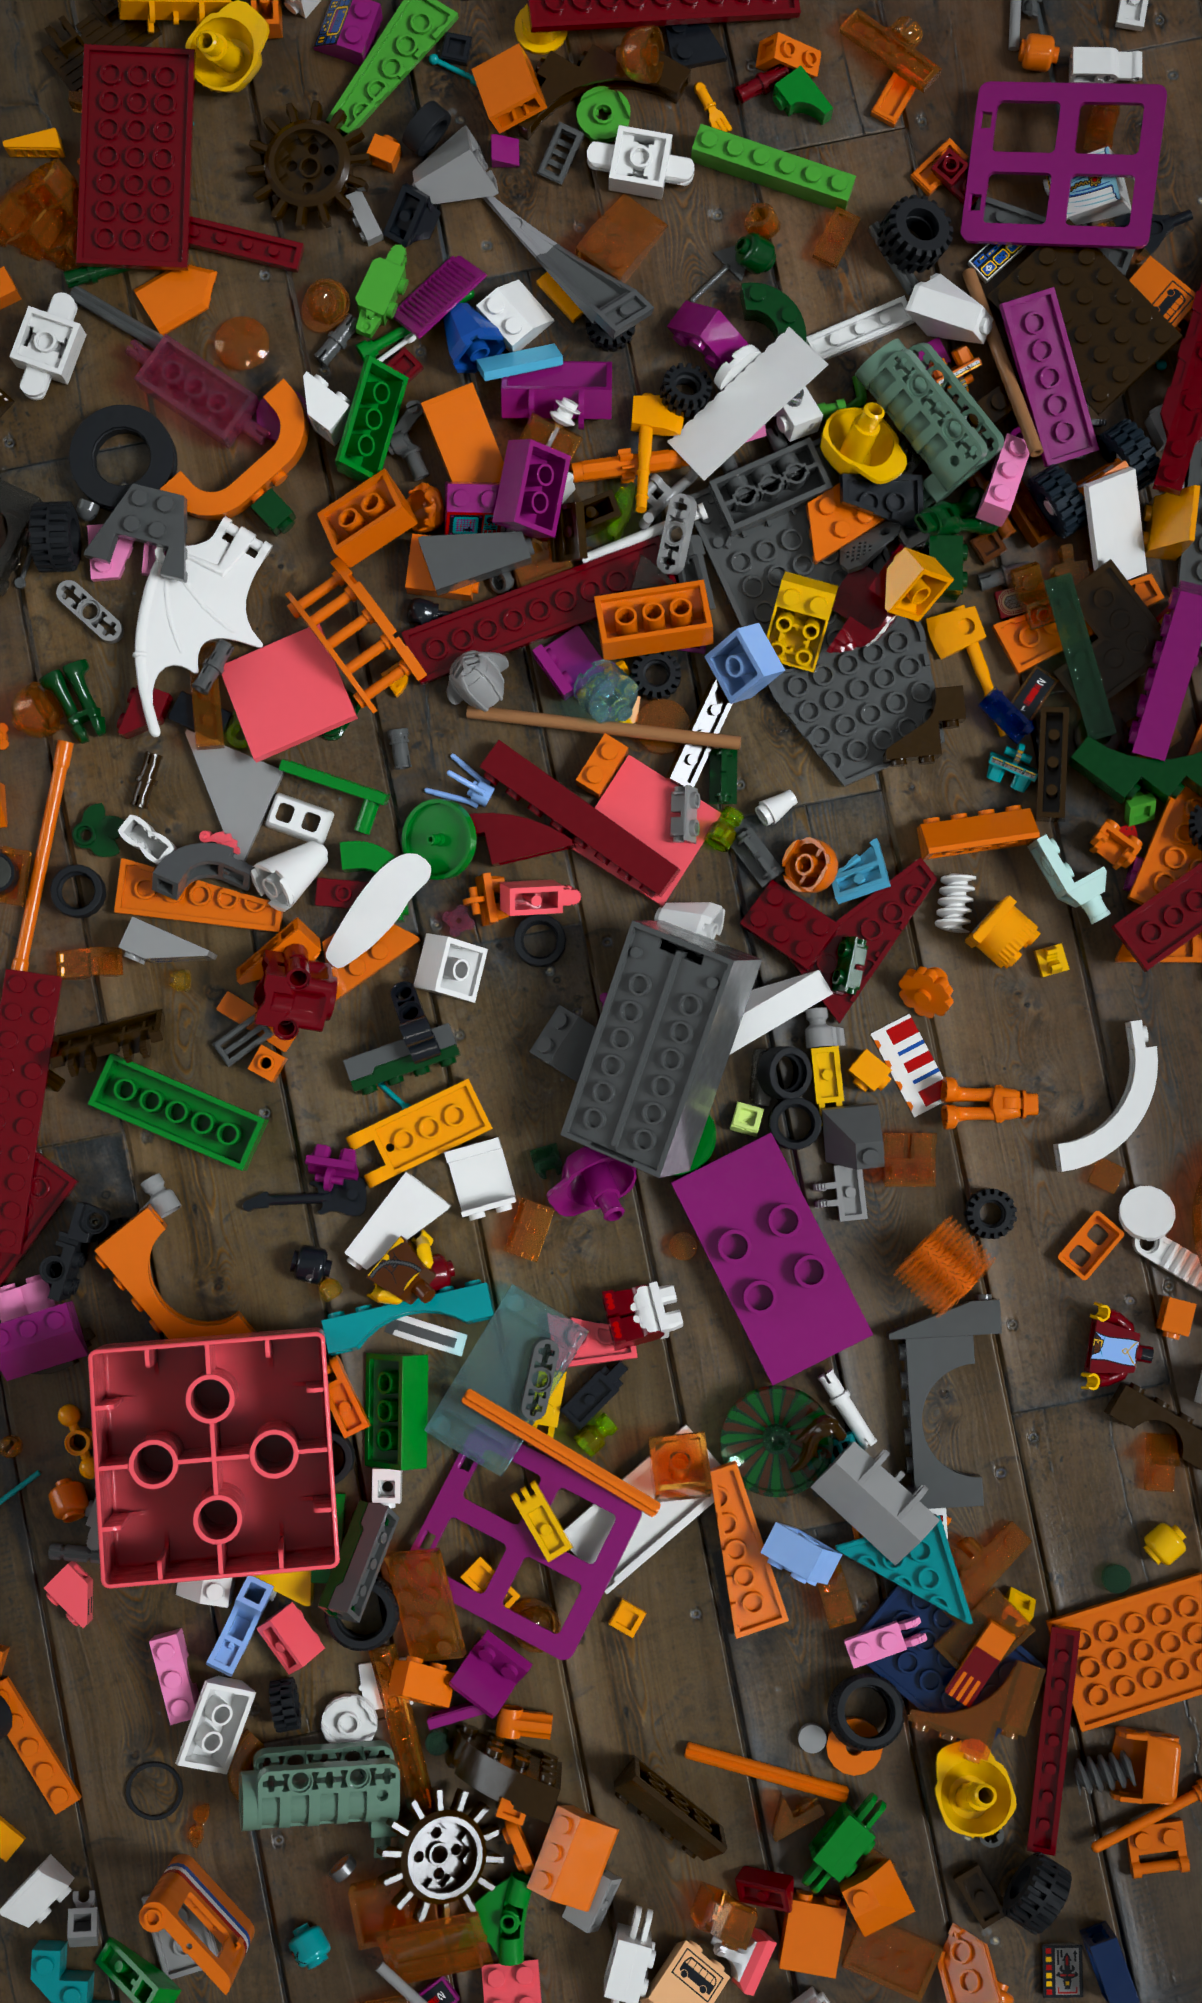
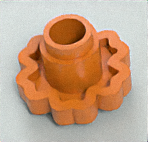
M920 966L917 971L908 969L898 983L902 989L899 992L900 998L907 1007L914 1008L919 1016L933 1018L935 1014L944 1016L954 1002L951 997L953 988L949 985L948 976L938 967L927 969Z

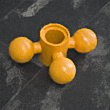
M66 1404L58 1412L59 1422L69 1427L70 1430L64 1441L65 1448L71 1455L81 1457L82 1461L79 1465L80 1474L86 1479H94V1457L89 1452L93 1448L92 1431L88 1428L79 1427L80 1410L73 1404ZM76 1434H80L86 1439L84 1449L75 1446L74 1437Z

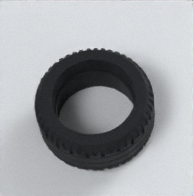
M377 1576L372 1589L383 1600L387 1610L386 1620L378 1631L367 1635L356 1634L347 1629L341 1619L332 1618L324 1612L327 1629L333 1639L341 1646L353 1651H370L386 1643L393 1635L400 1618V1601L395 1589L384 1578Z
M872 1673L857 1674L841 1681L832 1691L827 1707L828 1722L837 1739L847 1747L859 1751H875L890 1745L900 1734L905 1720V1706L901 1694L889 1680ZM860 1687L872 1688L880 1694L886 1704V1723L883 1729L873 1737L857 1735L849 1727L845 1718L846 1701L849 1695Z

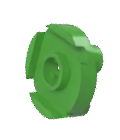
M598 86L588 90L580 99L576 112L577 125L591 142H613L616 140L619 125L629 127L630 105L627 98L618 90L616 92L608 89L609 87ZM603 109L604 112L611 113L607 120L597 118L599 110Z

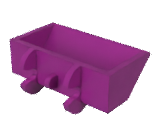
M563 361L561 366L503 377L501 384L502 418H529V429H535V418L553 419L550 411H557L559 406L556 400L562 401L565 397L578 404L577 410L581 413L580 415L574 414L572 419H578V430H584V419H612V362Z

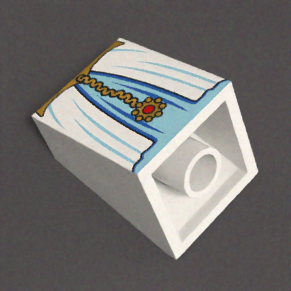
M1107 146L1099 150L1090 152L1088 154L1114 153L1109 148V146ZM1046 175L1047 179L1043 180L1046 194L1049 196L1051 177ZM1076 176L1072 179L1066 221L1070 219L1075 225L1131 213V204L1124 178Z

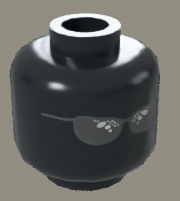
M303 1245L299 1250L294 1251L290 1272H294V1278L298 1281L320 1284L323 1276L329 1277L332 1261L327 1260L328 1252L325 1249Z

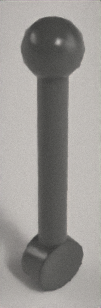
M30 548L20 577L14 581L15 586L19 589H23L26 586L25 577L32 559Z

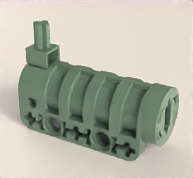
M898 338L894 339L869 357L855 373V376L866 390H869L877 400V404L882 406L884 411L894 421L897 429L909 440L916 453L920 454L929 465L928 468L932 471V474L923 481V486L925 487L923 489L924 509L928 508L934 501L939 502L947 498L957 487L969 480L1002 450L1004 437L930 344L925 342L918 343L907 349ZM920 351L925 353L922 361L918 358V352ZM934 363V366L930 367V368L927 369V370L925 369V368L929 367L928 364ZM935 370L942 372L944 376L942 385L936 383L932 378ZM951 385L952 387L945 392L944 389ZM955 394L959 396L957 404L952 401ZM966 406L969 407V409H967V410H965L964 412L960 413V412L963 410V407H966ZM970 413L978 418L979 423L976 429L967 422V416ZM985 428L986 431L982 432V435H979L978 432L982 431ZM992 437L994 442L992 447L988 448L986 445L987 439Z
M374 1740L267 1747L260 1749L254 1755L253 1770L240 1771L239 1819L241 1831L276 1827L282 1829L290 1828V1826L304 1825L309 1827L332 1823L337 1825L363 1821L364 1823L368 1822L370 1836L374 1838V1858L386 1860V1858L377 1854L376 1850L379 1846H391V1837L397 1836V1833L390 1830L386 1825V1821L388 1818L398 1820L400 1810V1771L397 1763L394 1761L392 1747L388 1742ZM368 1750L369 1753L367 1760L364 1751ZM384 1750L385 1755L382 1758H377L376 1756L379 1754V1751ZM350 1751L360 1753L358 1761H347L344 1759ZM337 1752H339V1759H340V1761H336V1759H335V1758H337V1756H336V1753H337ZM308 1754L312 1756L311 1763H309ZM322 1754H327L328 1759L326 1762H320L319 1759L322 1758ZM292 1755L303 1757V1762L300 1765H289L287 1762ZM279 1756H282V1765H279ZM265 1758H270L271 1763H269V1766L263 1767L262 1763H264Z

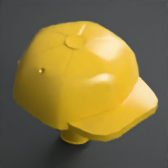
M236 0L227 4L219 12L209 14L196 27L186 42V49H195L196 52L195 79L203 87L210 89V91L238 93L251 82L262 66L261 52L269 36V24L247 2Z
M869 402L864 405V408H842L834 412L826 420L820 447L826 460L840 475L861 474L873 483L885 484L898 478L904 472L907 465L906 455L899 445L897 434L883 419L885 411L879 404Z
M965 1739L941 1748L936 1755L937 1783L934 1790L944 1823L950 1830L963 1834L966 1837H982L984 1839L986 1836L994 1835L995 1832L1002 1829L1008 1822L1017 1805L1013 1786L1006 1769L995 1760L987 1745L978 1739Z

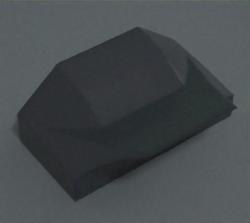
M405 183L400 190L383 235L402 244L404 247L410 246L415 241L430 239L441 212L431 203L430 196Z

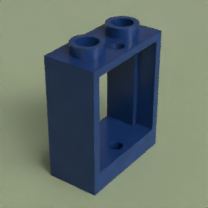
M1103 1921L1079 1930L1101 1994L1106 2003H1140L1120 1944L1108 1923Z

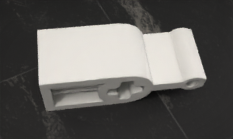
M1073 47L1070 53L1069 83H1114L1117 80L1133 82L1142 80L1141 51L1119 52L1117 49L1110 47Z

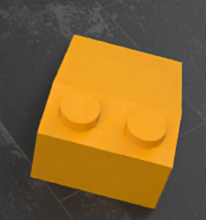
M1199 485L1182 488L1180 496L1170 493L1154 496L1149 505H1145L1143 511V521H1147L1146 531H1143L1145 557L1176 561L1194 542L1200 494Z

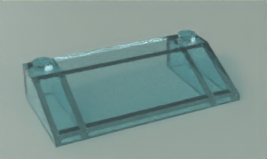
M512 1284L424 1431L502 1477L524 1440L462 1404V1397L468 1389H472L533 1426L536 1420H529L522 1414L520 1400L534 1342L539 1338L548 1337L559 1348L558 1361L550 1392L551 1396L588 1335L589 1330L523 1288ZM545 1344L544 1348H539L538 1350L542 1354V1362L535 1361V1365H543L549 1369L550 1364L546 1365L545 1358L547 1354H552L553 1350L549 1348V1344ZM537 1371L532 1376V1384L535 1386H542L547 1381V1374L543 1371ZM529 1389L528 1393H533L534 1398L531 1404L527 1403L526 1407L529 1408L530 1413H533L535 1409H540L536 1402L537 1394L543 1396L544 1392L538 1393Z

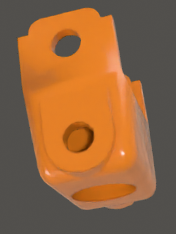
M1115 1727L1116 1734L1111 1752H1113L1117 1760L1119 1759L1120 1750H1124L1128 1758L1130 1757L1136 1786L1132 1784L1130 1779H1127L1126 1788H1122L1120 1783L1116 1781L1115 1790L1110 1789L1109 1791L1112 1799L1137 1804H1173L1177 1797L1181 1757L1179 1736L1135 1727Z

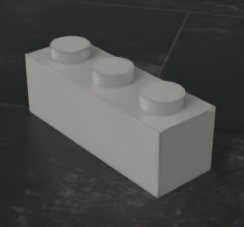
M357 190L346 195L345 197L350 200L354 208L352 221L356 228H360L361 232L359 235L363 243L367 242L368 246L384 240L383 233L363 192Z

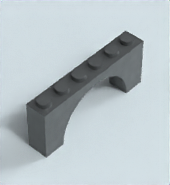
M973 1335L903 1339V1344H898L899 1360L904 1361V1372H900L901 1389H906V1400H902V1415L907 1417L908 1428L903 1429L905 1446L909 1445L910 1457H905L906 1474H911V1485H907V1490L912 1494L920 1485H925L929 1488L920 1500L928 1509L984 1506L982 1477L979 1474L962 1473L942 1464L930 1450L922 1426L923 1407L935 1383L946 1373L957 1367L975 1364Z

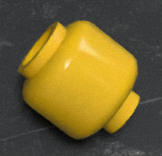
M1160 1523L1145 1536L1144 1541L1146 1545L1143 1549L1157 1565L1162 1563L1169 1566L1185 1553L1186 1545L1183 1540L1186 1536L1177 1525L1170 1527L1166 1523Z

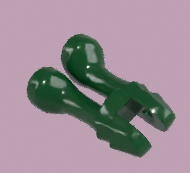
M81 659L62 667L81 703L82 711L78 712L60 669L54 670L39 679L41 686L44 689L51 690L57 697L66 715L67 724L72 729L71 733L81 744L90 741L83 723L91 721L99 737L106 734L105 717L101 716V708H98L85 681V674L90 669L87 659Z

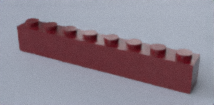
M497 741L479 766L485 771L484 778L495 786L498 782L507 787L505 793L516 801L523 798L530 803L527 808L540 818L543 813L551 818L552 821L549 824L559 832L563 833L567 830L574 835L572 840L583 849L590 846L597 851L594 857L606 865L611 861L618 866L617 873L629 882L632 878L636 879L641 883L639 889L653 898L655 894L662 897L679 874L680 869L502 741Z

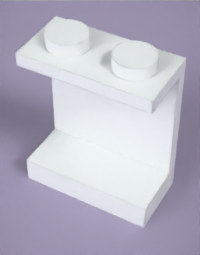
M499 1137L444 1152L462 1210V1217L469 1216V1220L472 1221L486 1217L485 1211L495 1208L496 1213L513 1209L511 1203L517 1202Z

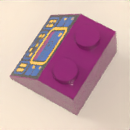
M331 0L315 42L314 50L361 66L373 47L383 20L381 4L372 0Z

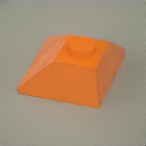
M890 1858L839 1883L847 1905L864 1937L915 1912Z

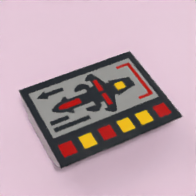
M1049 1943L1042 1945L1043 1998L1083 1997L1082 1945L1076 1943Z

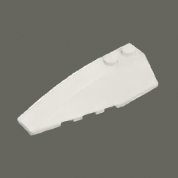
M816 970L753 989L730 1054L832 995L833 993L821 972Z

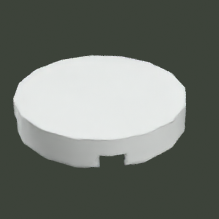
M752 344L743 346L735 351L732 355L734 359L729 364L727 361L723 363L715 375L714 383L718 389L723 391L730 382L735 380L739 373L745 371V368L755 361L757 356L761 354V351Z
M1139 1186L1131 1189L1122 1198L1118 1213L1123 1229L1130 1236L1147 1241H1155L1164 1237L1171 1230L1176 1217L1175 1206L1170 1197L1162 1190L1152 1186Z
M345 1693L332 1699L327 1704L321 1721L323 1735L329 1743L372 1741L378 1727V1716L374 1706L367 1698L350 1693Z

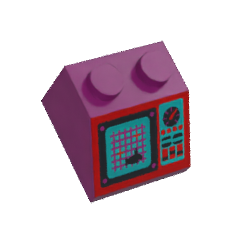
M445 481L444 535L500 532L501 526L492 523L500 483Z

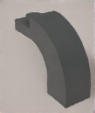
M216 843L190 844L174 850L162 859L153 872L152 890L178 900L190 883L198 879L215 878L248 891L253 884L251 870L254 867L243 860L233 858L234 848Z

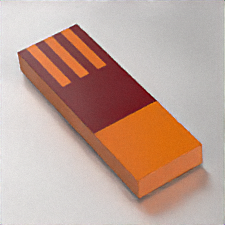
M991 1619L948 1683L945 1693L970 1708L1012 1645L1016 1635Z

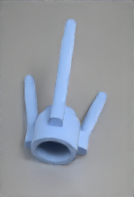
M453 753L450 755L451 759L477 781L474 780L472 783L451 770L447 771V775L470 788L467 795L471 799L430 788L424 789V792L427 794L465 803L476 809L478 805L486 807L495 790L494 787L490 786V781L481 777Z

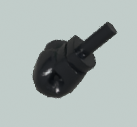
M414 598L408 605L407 618L410 622L414 623V627L433 621L437 617H443L454 612L439 610V604L433 603V601Z

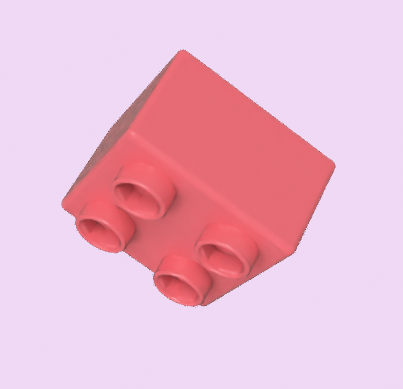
M313 1327L102 1345L89 1353L88 1371L101 1583L104 1587L112 1589L335 1568L339 1564L340 1555L325 1333L321 1328Z

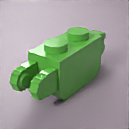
M402 244L392 246L386 259L379 257L372 261L355 297L359 313L356 333L371 339L380 325L385 326L388 318L393 319L398 307V303H396L399 294L404 295L409 282L406 279L405 270L407 252Z

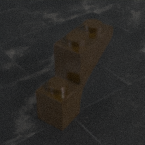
M963 685L935 688L932 691V710L928 720L888 747L883 754V764L891 763V767H902L908 765L907 761L918 760L920 765L935 763V759L942 755L939 725H942L943 729L958 728L959 723H963L966 719Z

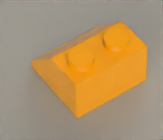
M904 547L902 551L896 554L893 562L887 568L885 609L889 613L919 622L954 581V578L936 558Z

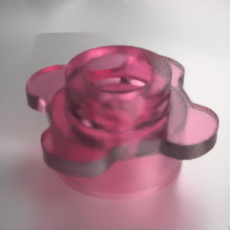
M463 904L458 905L456 910L452 912L446 911L443 914V921L448 923L450 927L449 933L454 937H458L461 932L467 929L472 930L475 926V921L470 919L467 913L468 907L463 906ZM460 918L462 920L461 923H457L456 919Z

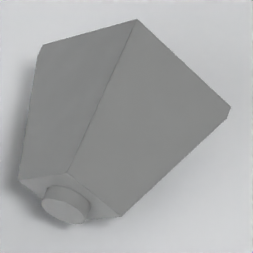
M467 125L458 130L413 170L414 182L412 186L430 196L432 204L490 197L499 193L497 180L492 170L486 172L488 165L484 159L485 155Z

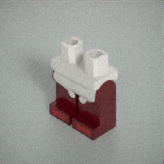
M656 1281L649 1283V1285H640L631 1289L602 1292V1302L615 1351L651 1342L659 1338H668L670 1331L683 1327L680 1310L665 1313L663 1306L677 1302L674 1285L658 1287Z

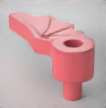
M202 831L199 834L201 842H216L217 844L234 848V853L238 855L241 853L240 848L237 846L238 841L232 838L231 833L225 834L224 831L213 834L211 831Z

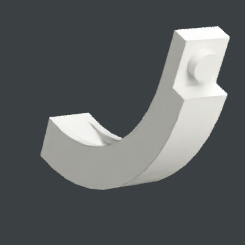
M1142 1020L1125 1023L1130 1068L1128 1082L1119 1104L1107 1120L1092 1132L1069 1142L1053 1144L1057 1172L1078 1169L1104 1158L1125 1142L1143 1119L1155 1090L1158 1054L1157 1046L1146 1047L1145 1045L1149 1037L1147 1027L1142 1025Z

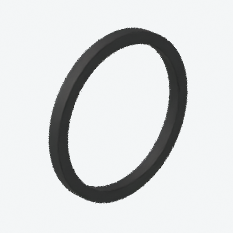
M149 1762L141 1765L132 1773L126 1786V1798L130 1808L138 1816L147 1820H161L170 1816L176 1811L183 1797V1783L179 1774L174 1768L162 1762ZM149 1767L166 1769L175 1777L178 1784L179 1794L175 1805L168 1812L161 1815H149L142 1812L136 1807L131 1797V1785L134 1777L140 1771Z

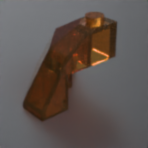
M59 158L39 166L17 182L0 198V245L6 247L7 244L21 249V254L38 261L45 258L55 262L56 268L68 271L79 267L76 263L79 186L77 180Z

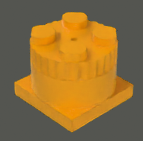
M1010 895L1000 900L965 939V943L971 948L976 946L998 967L1002 968L1004 966L1006 969L1009 966L1012 967L1022 956L1019 950L1022 947L1030 946L1041 934L1037 931L1038 926L1014 906L1017 901Z

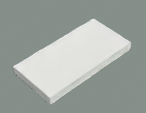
M1127 467L1084 484L1094 571L1109 559H1112L1126 580L1147 573L1136 469Z

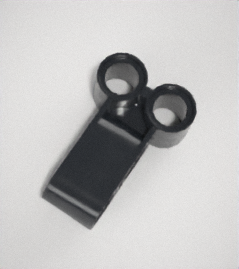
M407 981L395 984L391 989V998L400 1021L399 1028L415 1065L442 1055L414 985Z

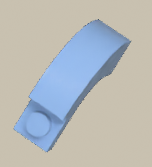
M247 1576L223 1631L206 1662L207 1666L232 1677L263 1615L274 1586L254 1576Z

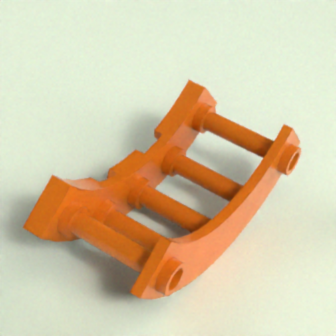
M336 557L330 562L335 570L331 573L332 577L298 601L290 591L287 592L285 595L291 603L286 606L296 619L301 617L335 661L355 689L356 693L353 697L363 709L367 706L374 714L377 709L370 701L373 697L405 674L406 676L412 674L417 681H420L427 674L400 637L394 638L393 634L397 632L361 582H357L352 576L353 573L343 560ZM338 585L340 587L343 585L347 586L344 588V593L310 617L305 612L306 608ZM358 600L364 608L361 611L362 615L326 639L317 625L350 601L354 603ZM368 623L370 625L375 623L383 633L380 636L381 640L345 665L334 648ZM394 648L401 658V661L398 662L399 666L363 691L352 674L386 649L391 650Z

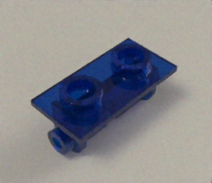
M994 687L978 706L1018 744L1025 735L1031 733L1035 728L1032 724L1033 721L1028 720L1003 695L1004 692L1002 690L999 691Z

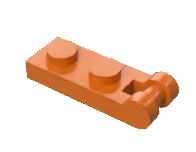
M338 1355L329 1358V1362H327V1374L334 1372L337 1380L331 1383L328 1381L329 1404L333 1417L345 1439L371 1426L344 1370L341 1359Z

